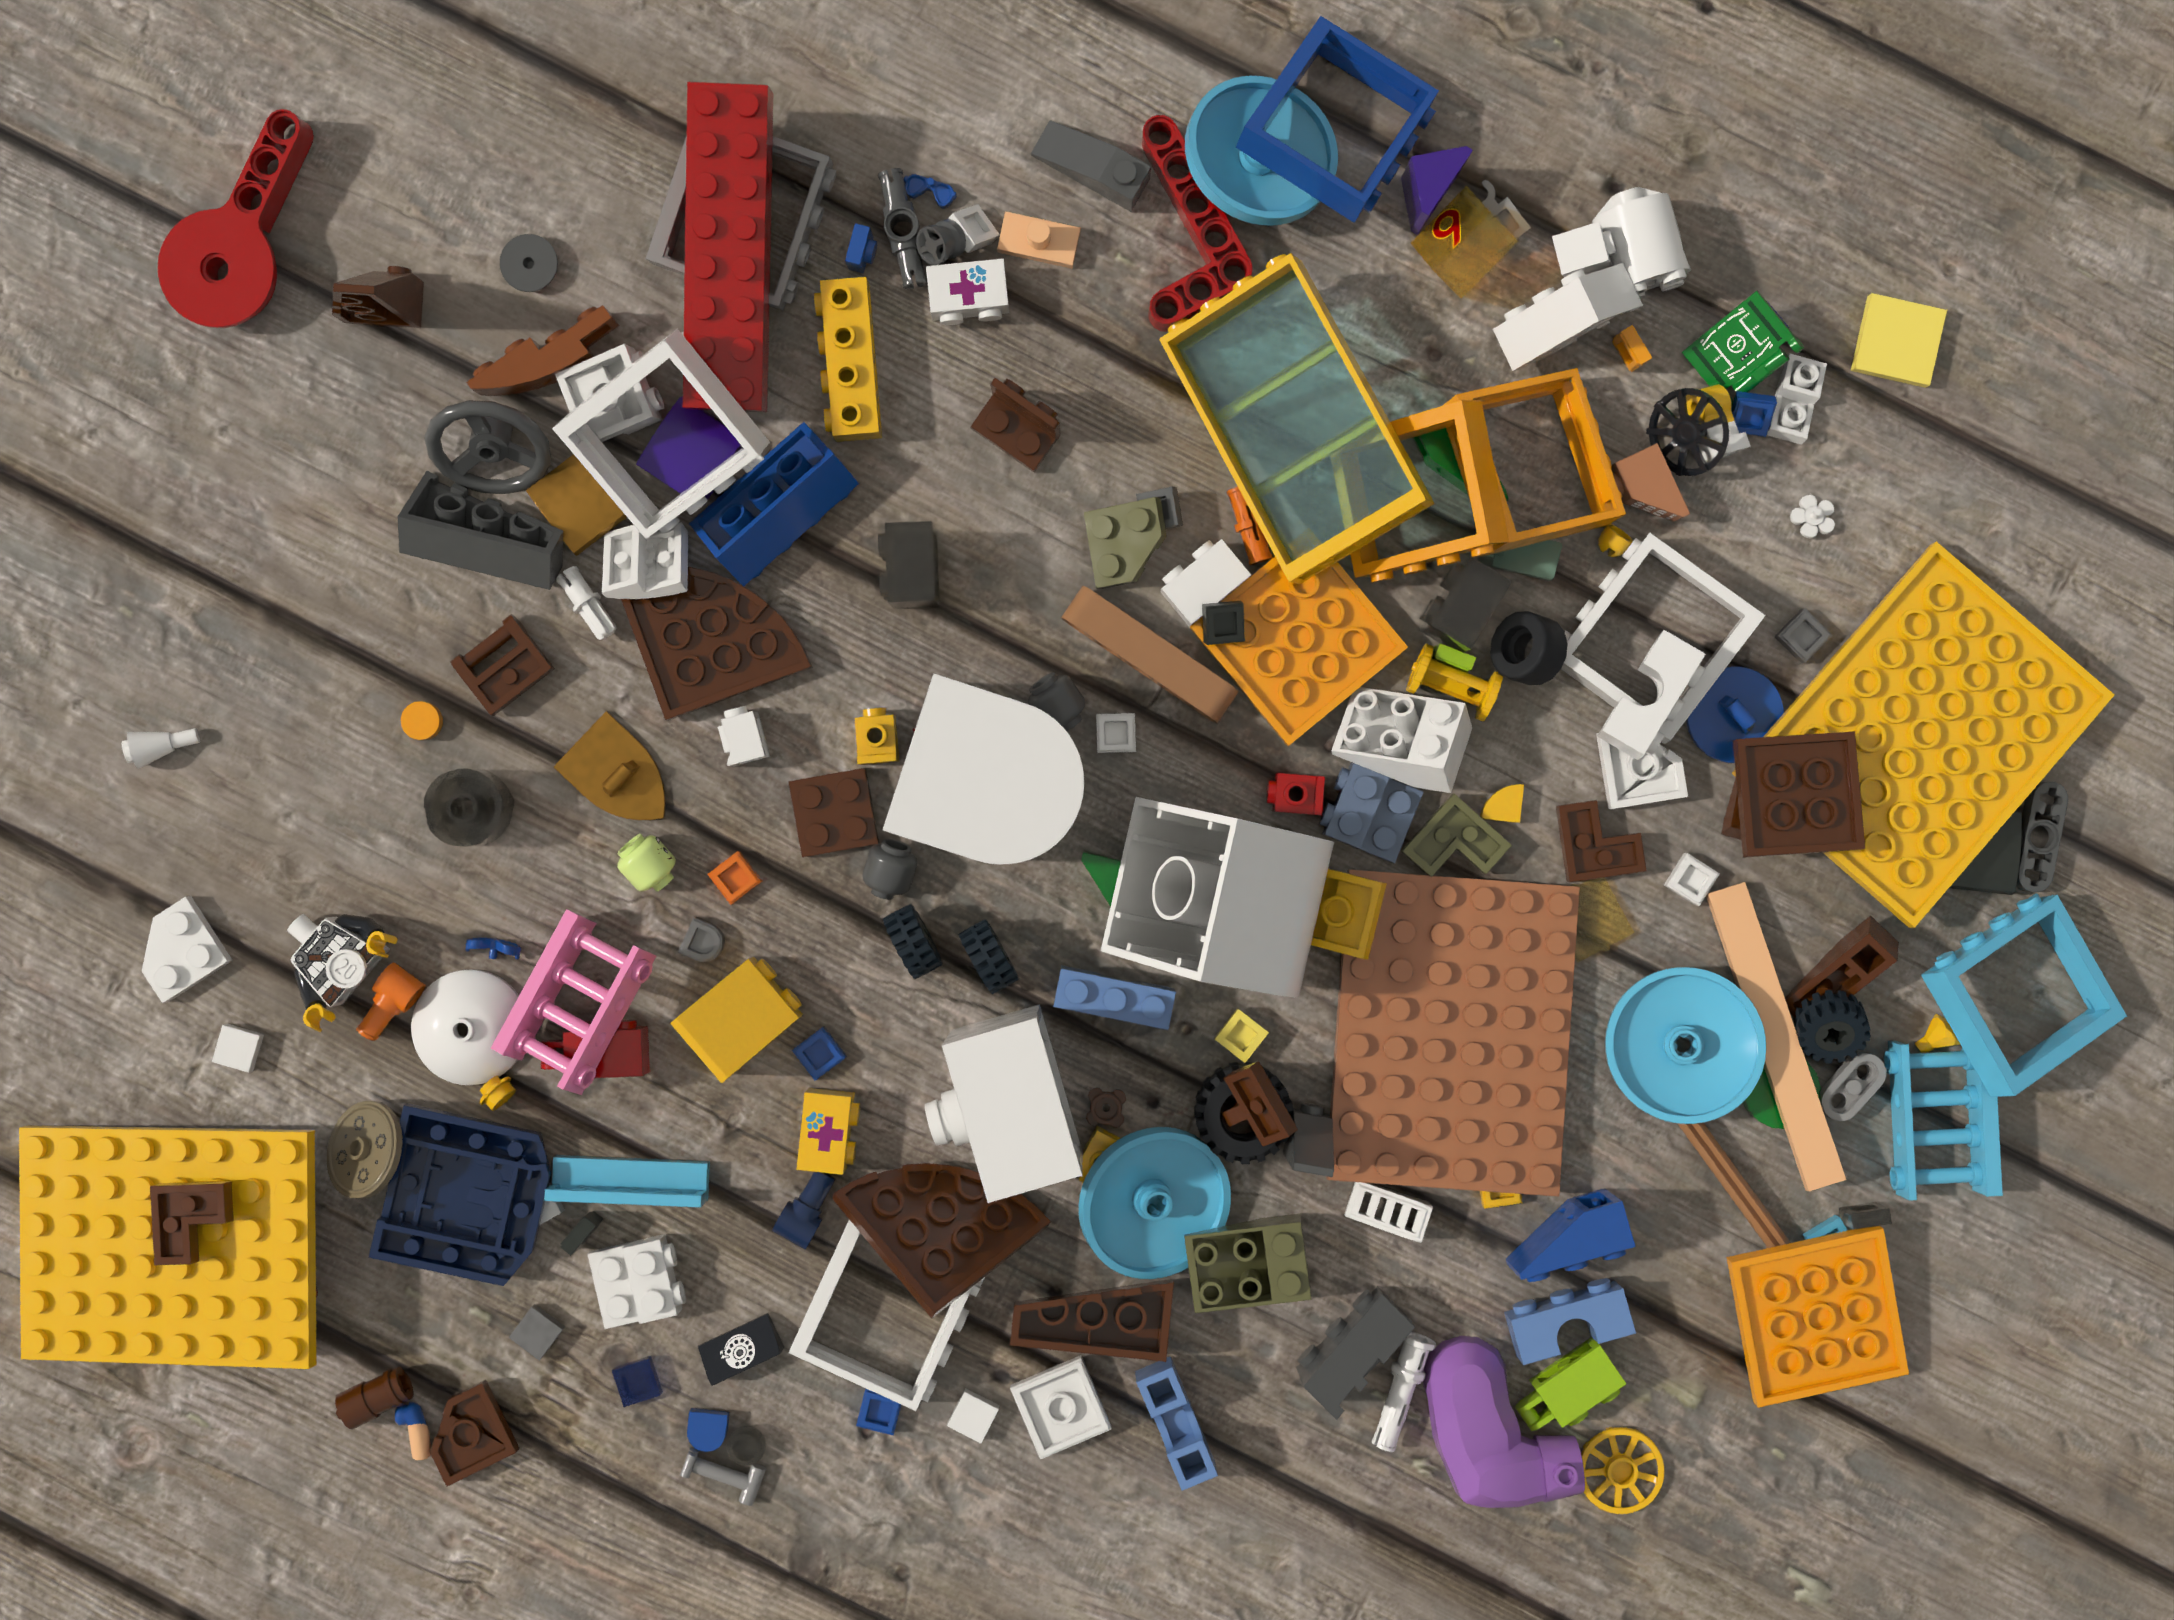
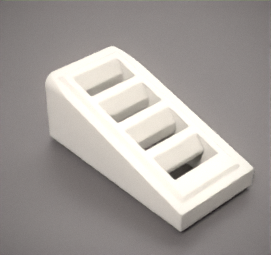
M1355 1182L1344 1216L1421 1243L1433 1206L1428 1201L1372 1183ZM1365 1192L1372 1193L1365 1214L1359 1212ZM1383 1197L1387 1201L1381 1218L1375 1217L1380 1198ZM1397 1202L1402 1204L1397 1222L1393 1223L1390 1220ZM1411 1208L1417 1209L1412 1228L1406 1227Z

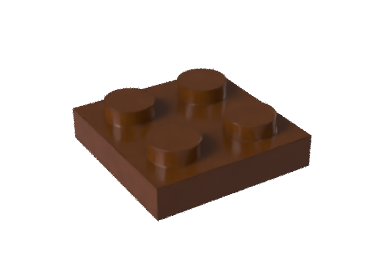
M866 768L789 781L802 858L879 844Z

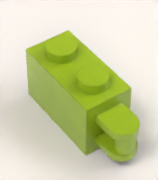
M1590 1337L1529 1379L1535 1390L1516 1404L1515 1409L1531 1431L1540 1429L1553 1419H1556L1562 1428L1568 1424L1573 1426L1583 1421L1589 1414L1588 1410L1598 1403L1605 1404L1615 1399L1621 1392L1620 1388L1625 1386L1626 1382L1602 1347ZM1543 1401L1547 1408L1537 1413L1534 1406Z

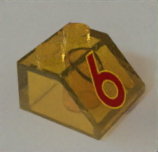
M1466 185L1411 244L1431 269L1463 299L1521 240Z

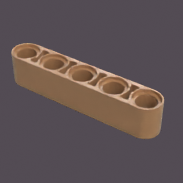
M1085 586L1080 588L1061 616V619L1216 724L1219 723L1239 693L1230 683Z

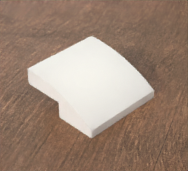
M682 522L664 534L658 530L647 539L644 538L634 525L609 531L604 535L602 594L606 598L646 599L688 591V530Z

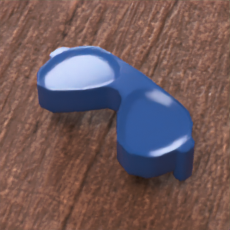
M917 174L904 177L906 193L909 198L915 199L926 191H932L938 206L944 209L950 206L957 197L956 192L950 185L935 181L933 178H926Z
M471 938L466 940V952L470 951V949L490 948L489 959H497L498 951L515 956V959L520 958L521 947L513 942L496 938Z

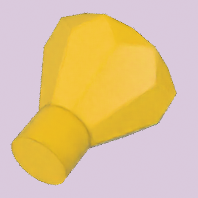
M1937 1013L1932 1018L1925 1036L1915 1042L1916 1047L1921 1053H1929L1934 1048L1961 1045L1947 1020Z

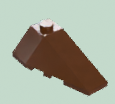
M389 266L387 272L372 271L333 284L332 315L343 323L421 328L424 282L414 275L411 269L400 266Z

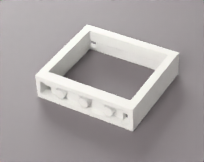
M678 329L674 330L600 388L552 428L645 539L658 530L662 534L670 531L680 522L677 516L685 510L689 515L696 512L708 501L705 495L712 490H715L717 494L726 490L736 481L733 475L739 470L743 469L746 473L753 470L757 464L765 459L761 453L770 443ZM670 358L743 448L659 510L586 423Z
M1649 533L1643 542L1637 538L1634 539L1622 555L1628 561L1618 573L1612 568L1600 584L1599 588L1604 593L1596 604L1590 599L1575 617L1581 623L1574 633L1570 634L1565 630L1568 643L1567 656L1561 669L1612 707H1615L1622 697L1637 705H1641L1572 654L1649 553L1740 618L1705 664V670L1694 688L1688 687L1680 697L1685 703L1674 721L1672 722L1666 718L1659 732L1665 735L1661 742L1666 744L1671 741L1766 615Z
M849 1220L788 1353L916 1411L921 1400L929 1401L937 1384V1381L931 1377L937 1365L941 1367L946 1365L953 1349V1345L947 1342L953 1329L958 1332L961 1331L969 1314V1310L963 1307L969 1294L977 1296L984 1278L950 1304L914 1385L907 1384L812 1340L860 1236L858 1229Z

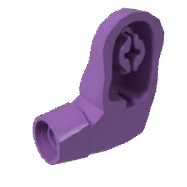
M1458 1336L1442 1341L1428 1354L1423 1372L1426 1374L1423 1385L1428 1399L1432 1435L1453 1488L1466 1504L1485 1508L1521 1507L1541 1501L1546 1503L1584 1493V1467L1575 1436L1534 1435L1533 1439L1521 1436L1517 1417L1509 1402L1506 1365L1497 1348L1478 1337Z

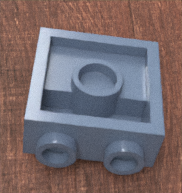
M1350 763L1348 769L1341 768L1336 779L1334 789L1339 790L1334 805L1327 803L1319 824L1325 826L1322 835L1395 863L1424 792L1355 763Z

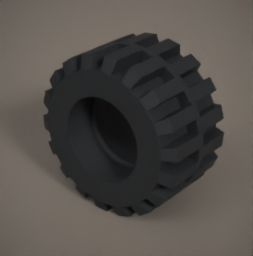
M1233 1062L1223 1069L1222 1067L1217 1068L1210 1078L1207 1076L1202 1082L1203 1086L1201 1090H1198L1195 1097L1194 1115L1202 1140L1211 1148L1210 1150L1214 1154L1223 1156L1226 1161L1231 1163L1234 1160L1240 1161L1241 1164H1250L1252 1160H1257L1258 1163L1266 1160V1155L1270 1153L1275 1155L1280 1150L1279 1145L1282 1142L1286 1143L1289 1138L1287 1137L1262 1146L1254 1131L1247 1134H1237L1229 1131L1222 1123L1221 1107L1224 1101L1232 1095L1224 1077L1232 1071L1252 1064L1251 1062H1246L1245 1064ZM1263 1067L1294 1121L1292 1117L1294 1109L1288 1091L1276 1075H1273L1267 1068Z

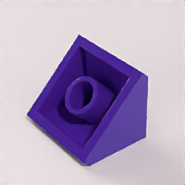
M1463 146L1411 156L1401 176L1411 232L1416 235L1419 234L1461 172L1473 151L1471 148Z

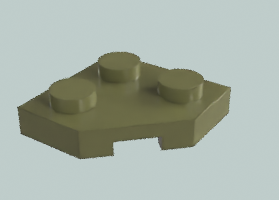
M1152 497L1084 512L1096 589L1134 583L1139 580L1145 570L1144 566L1155 549H1159L1167 537L1161 498Z

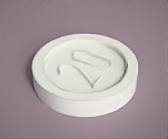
M353 949L336 951L329 957L326 963V975L329 981L339 988L355 987L364 980L367 974L365 958Z

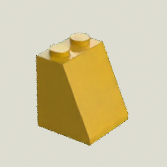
M754 956L747 959L670 1023L721 1083L734 1075L803 1015L798 1009L802 1006L800 1000L789 988H786L784 991L774 981V978L777 976L776 972L763 958L759 961Z

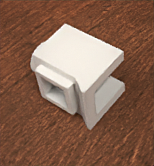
M746 706L724 711L725 718L721 719L722 726H719L718 730L724 752L730 753L727 766L734 767L770 757L759 713L755 711L748 712Z

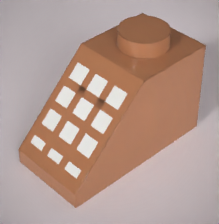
M1658 443L1612 464L1611 470L1617 488L1623 496L1621 497L1623 504L1673 522L1690 514Z

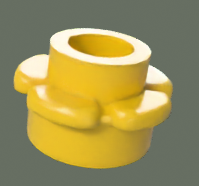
M495 1076L485 1083L480 1089L483 1095L480 1099V1104H486L492 1111L503 1106L516 1092V1089L510 1084L511 1078L504 1077L500 1079L498 1076Z

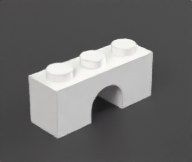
M1663 630L1638 668V671L1650 677L1657 687L1655 703L1641 706L1622 697L1597 737L1636 760L1643 757L1646 752L1653 755L1665 736L1659 730L1666 718L1673 722L1685 701L1679 698L1685 687L1688 685L1694 688L1702 676L1705 667L1699 664L1706 654Z

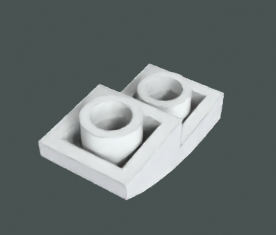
M1789 354L1790 360L1784 364L1774 395L1777 405L1767 435L1802 445L1808 438L1814 404L1821 396L1827 363Z

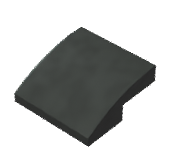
M2014 812L1949 888L2013 895L2015 893L2021 855V812Z

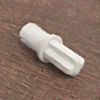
M577 566L564 570L563 573L566 576L563 577L562 574H559L556 581L574 604V613L581 614L597 639L603 640L610 637L617 627L600 603V594L592 591Z

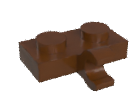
M1259 1061L1232 1071L1224 1077L1225 1082L1236 1099V1102L1232 1104V1108L1221 1112L1228 1127L1248 1120L1262 1146L1290 1137L1298 1130Z

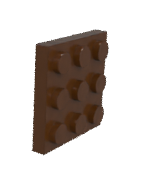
M1855 731L1733 740L1743 858L1865 849Z

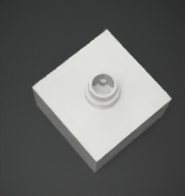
M1040 1004L951 1030L942 1044V1049L954 1089L942 1092L940 1101L936 1099L925 1104V1113L935 1145L949 1144L952 1140L956 1147L967 1143L971 1144L988 1203L1082 1176L1083 1150Z

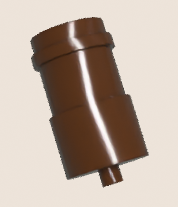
M401 1367L390 1368L383 1372L382 1375L368 1382L363 1381L337 1394L335 1405L338 1419H341L347 1428L353 1430L378 1418L382 1413L396 1406L405 1405L414 1395L409 1376Z

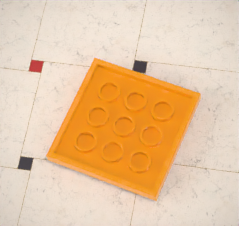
M1309 528L1289 545L1296 558H1299L1321 545L1322 542ZM1274 557L1220 601H1241L1244 603L1245 641L1206 645L1203 642V616L1190 626L1193 633L1287 746L1296 741L1408 648L1338 562L1305 582L1296 584L1287 580L1276 557Z
M1879 1224L1726 1257L1752 1399L1758 1408L1909 1374L1884 1228Z

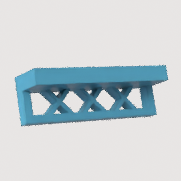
M556 1155L553 1157L552 1185L545 1189L544 1201L702 1207L709 1197L710 1161Z

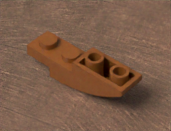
M603 305L599 308L591 307L578 316V323L566 331L561 329L551 334L545 340L546 345L542 348L531 338L527 340L519 339L505 349L503 357L494 363L489 361L479 366L473 372L474 377L466 383L481 396L517 394L558 382L555 376L556 373L594 357L589 347L616 329L619 324Z

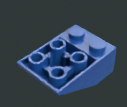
M1605 1188L1567 1199L1506 1258L1507 1265L1521 1280L1527 1279L1528 1282H1536L1550 1277V1271L1565 1268V1271L1579 1270L1588 1265V1260L1602 1257L1603 1260H1612L1624 1256L1626 1249L1636 1246L1623 1201Z

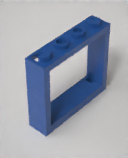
M1320 16L1244 126L1236 148L1355 223L1363 210L1370 214L1382 195L1377 190L1380 183L1383 182L1389 185L1401 165L1396 162L1398 156L1401 154L1407 157L1419 138V136L1414 134L1417 127L1419 126L1425 130L1436 111L1430 108L1439 90ZM1317 55L1322 56L1411 113L1361 191H1358L1266 132Z

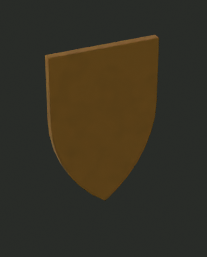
M608 711L591 726L554 766L584 797L605 812L633 820L665 818V790L660 771L648 750Z

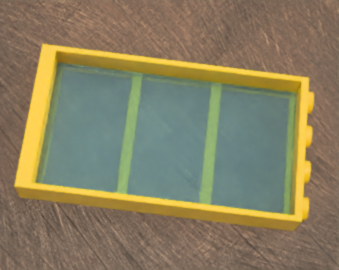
M1290 253L1271 259L1266 264V269L1255 277L1247 276L1233 285V291L1224 297H1216L1207 301L1200 307L1201 312L1189 320L1185 318L1173 323L1168 328L1169 333L1159 340L1287 580L1292 583L1301 584L1435 503L1303 262Z

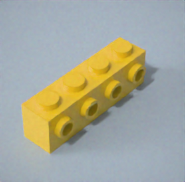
M867 277L820 280L821 292L814 293L816 316H823L824 331L817 332L819 354L826 355L827 370L820 371L823 394L829 393L830 408L824 409L826 432H832L836 442L881 439L882 426L870 284Z

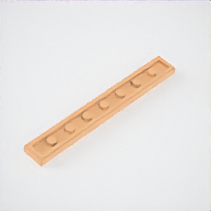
M1742 882L1710 892L1706 895L1735 984L1751 1000L1764 1027L1766 1037L1764 1069L1806 1191H1812L1844 1181L1846 1177L1746 883Z

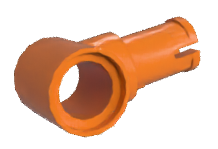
M392 962L384 969L372 987V990L376 993L373 997L374 1004L356 1028L358 1033L366 1039L376 1041L395 1015H399L401 1011L403 1013L407 1012L417 1002L425 990L426 984L395 962Z

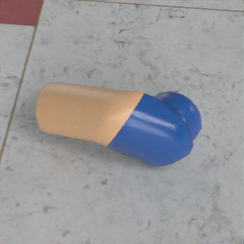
M410 1402L409 1405L397 1406L395 1422L398 1425L407 1424L412 1458L415 1460L427 1459L431 1456V1441L421 1406L414 1402Z

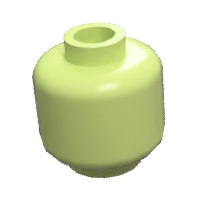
M638 834L629 840L617 853L620 856L617 863L618 870L638 891L643 892L652 887L656 892L660 891L674 878L671 870L676 863V859L654 835L643 837L642 834Z

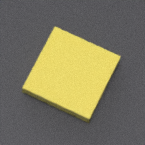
M1871 293L1867 296L1851 371L1924 388L1930 386L1947 310Z

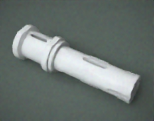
M1411 1332L1403 1342L1398 1360L1392 1363L1391 1373L1394 1377L1377 1430L1371 1441L1372 1444L1377 1445L1376 1447L1382 1450L1395 1452L1416 1384H1421L1425 1379L1426 1374L1423 1372L1429 1351L1435 1349L1436 1343L1424 1335Z

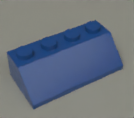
M805 422L800 424L764 456L765 459L757 464L753 470L745 473L689 523L715 558L743 587L750 580L759 576L764 568L777 556L787 551L793 542L810 527L815 526L822 516L838 502L847 498L850 492L859 484L835 454Z

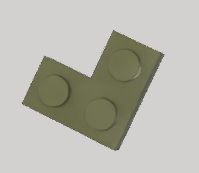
M1451 794L1405 845L1401 852L1430 877L1436 873L1456 849L1483 874H1487L1512 845L1456 794Z

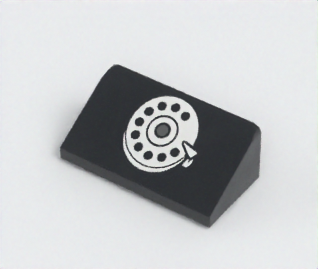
M766 1313L700 1344L698 1349L707 1378L711 1386L781 1354L784 1345L769 1313Z

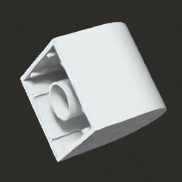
M933 673L883 831L989 864H1015L1031 860L1055 846L1069 831L1078 815L1084 793V772L1079 752L1067 731L1044 711L1029 704Z
M1136 797L1101 951L1200 982L1298 998L1334 842L1238 818Z

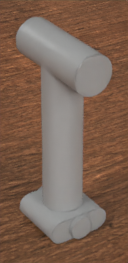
M695 1448L689 1449L680 1476L689 1478L691 1472L742 1489L738 1501L744 1505L753 1506L766 1471L765 1466L752 1463L749 1473L745 1474L697 1457L699 1450Z

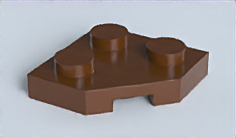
M486 1380L451 1396L447 1400L442 1414L443 1418L430 1449V1454L446 1487L515 1454L520 1449Z

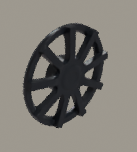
M1682 388L1672 391L1656 402L1650 417L1649 427L1646 428V434L1649 435L1651 446L1658 443L1670 471L1678 476H1696L1714 468L1724 456L1729 441V425L1720 404L1708 393L1694 388ZM1686 395L1701 397L1694 412L1689 416ZM1676 397L1680 418H1677L1666 407ZM1710 403L1717 411L1719 418L1704 422L1700 415L1706 405ZM1660 414L1673 425L1672 428H1657ZM1722 424V443L1707 438V429ZM1658 435H1669L1673 437V440L1665 448L1661 449ZM1700 444L1718 451L1717 455L1709 463L1706 462L1699 449ZM1679 446L1678 464L1676 465L1667 455ZM1689 449L1699 468H1686Z

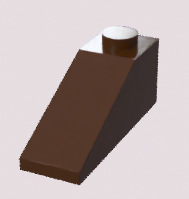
M1869 916L1844 936L1785 997L1790 1014L1796 1017L1795 1011L1797 1007L1802 1008L1801 1002L1805 999L1813 1000L1812 994L1817 992L1822 996L1825 995V990H1832L1833 994H1837L1841 990L1846 992L1847 997L1851 994L1855 995L1898 961L1899 942L1872 916Z

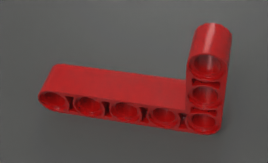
M1156 115L1148 119L1143 127V151L1206 264L1153 295L1149 307L1150 323L1155 329L1168 332V328L1173 323L1185 318L1189 320L1201 312L1200 307L1207 301L1216 297L1222 298L1233 291L1232 287L1238 281L1227 279L1224 274L1225 268L1232 265L1238 266L1243 270L1245 278L1252 276L1253 266L1225 213L1215 206L1195 183L1185 156V140L1178 127L1171 118L1165 115ZM1155 131H1163L1169 136L1170 140L1166 144L1157 145L1150 140L1149 136ZM1176 164L1182 165L1188 170V175L1182 179H1175L1168 173V169ZM1199 198L1206 203L1207 209L1201 213H1194L1188 209L1186 203L1190 199ZM1211 232H1219L1225 237L1226 243L1220 247H1212L1206 242L1205 236ZM1196 284H1203L1208 287L1211 295L1207 299L1197 300L1191 295L1190 288ZM1164 302L1170 303L1176 308L1177 314L1173 318L1164 319L1156 313V307Z

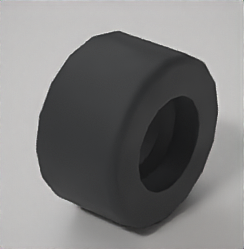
M1521 611L1509 615L1498 625L1491 640L1490 655L1493 666L1500 675L1526 685H1542L1552 680L1561 670L1567 656L1568 643L1565 631L1558 622L1529 611ZM1533 638L1532 649L1525 659V649L1528 642Z

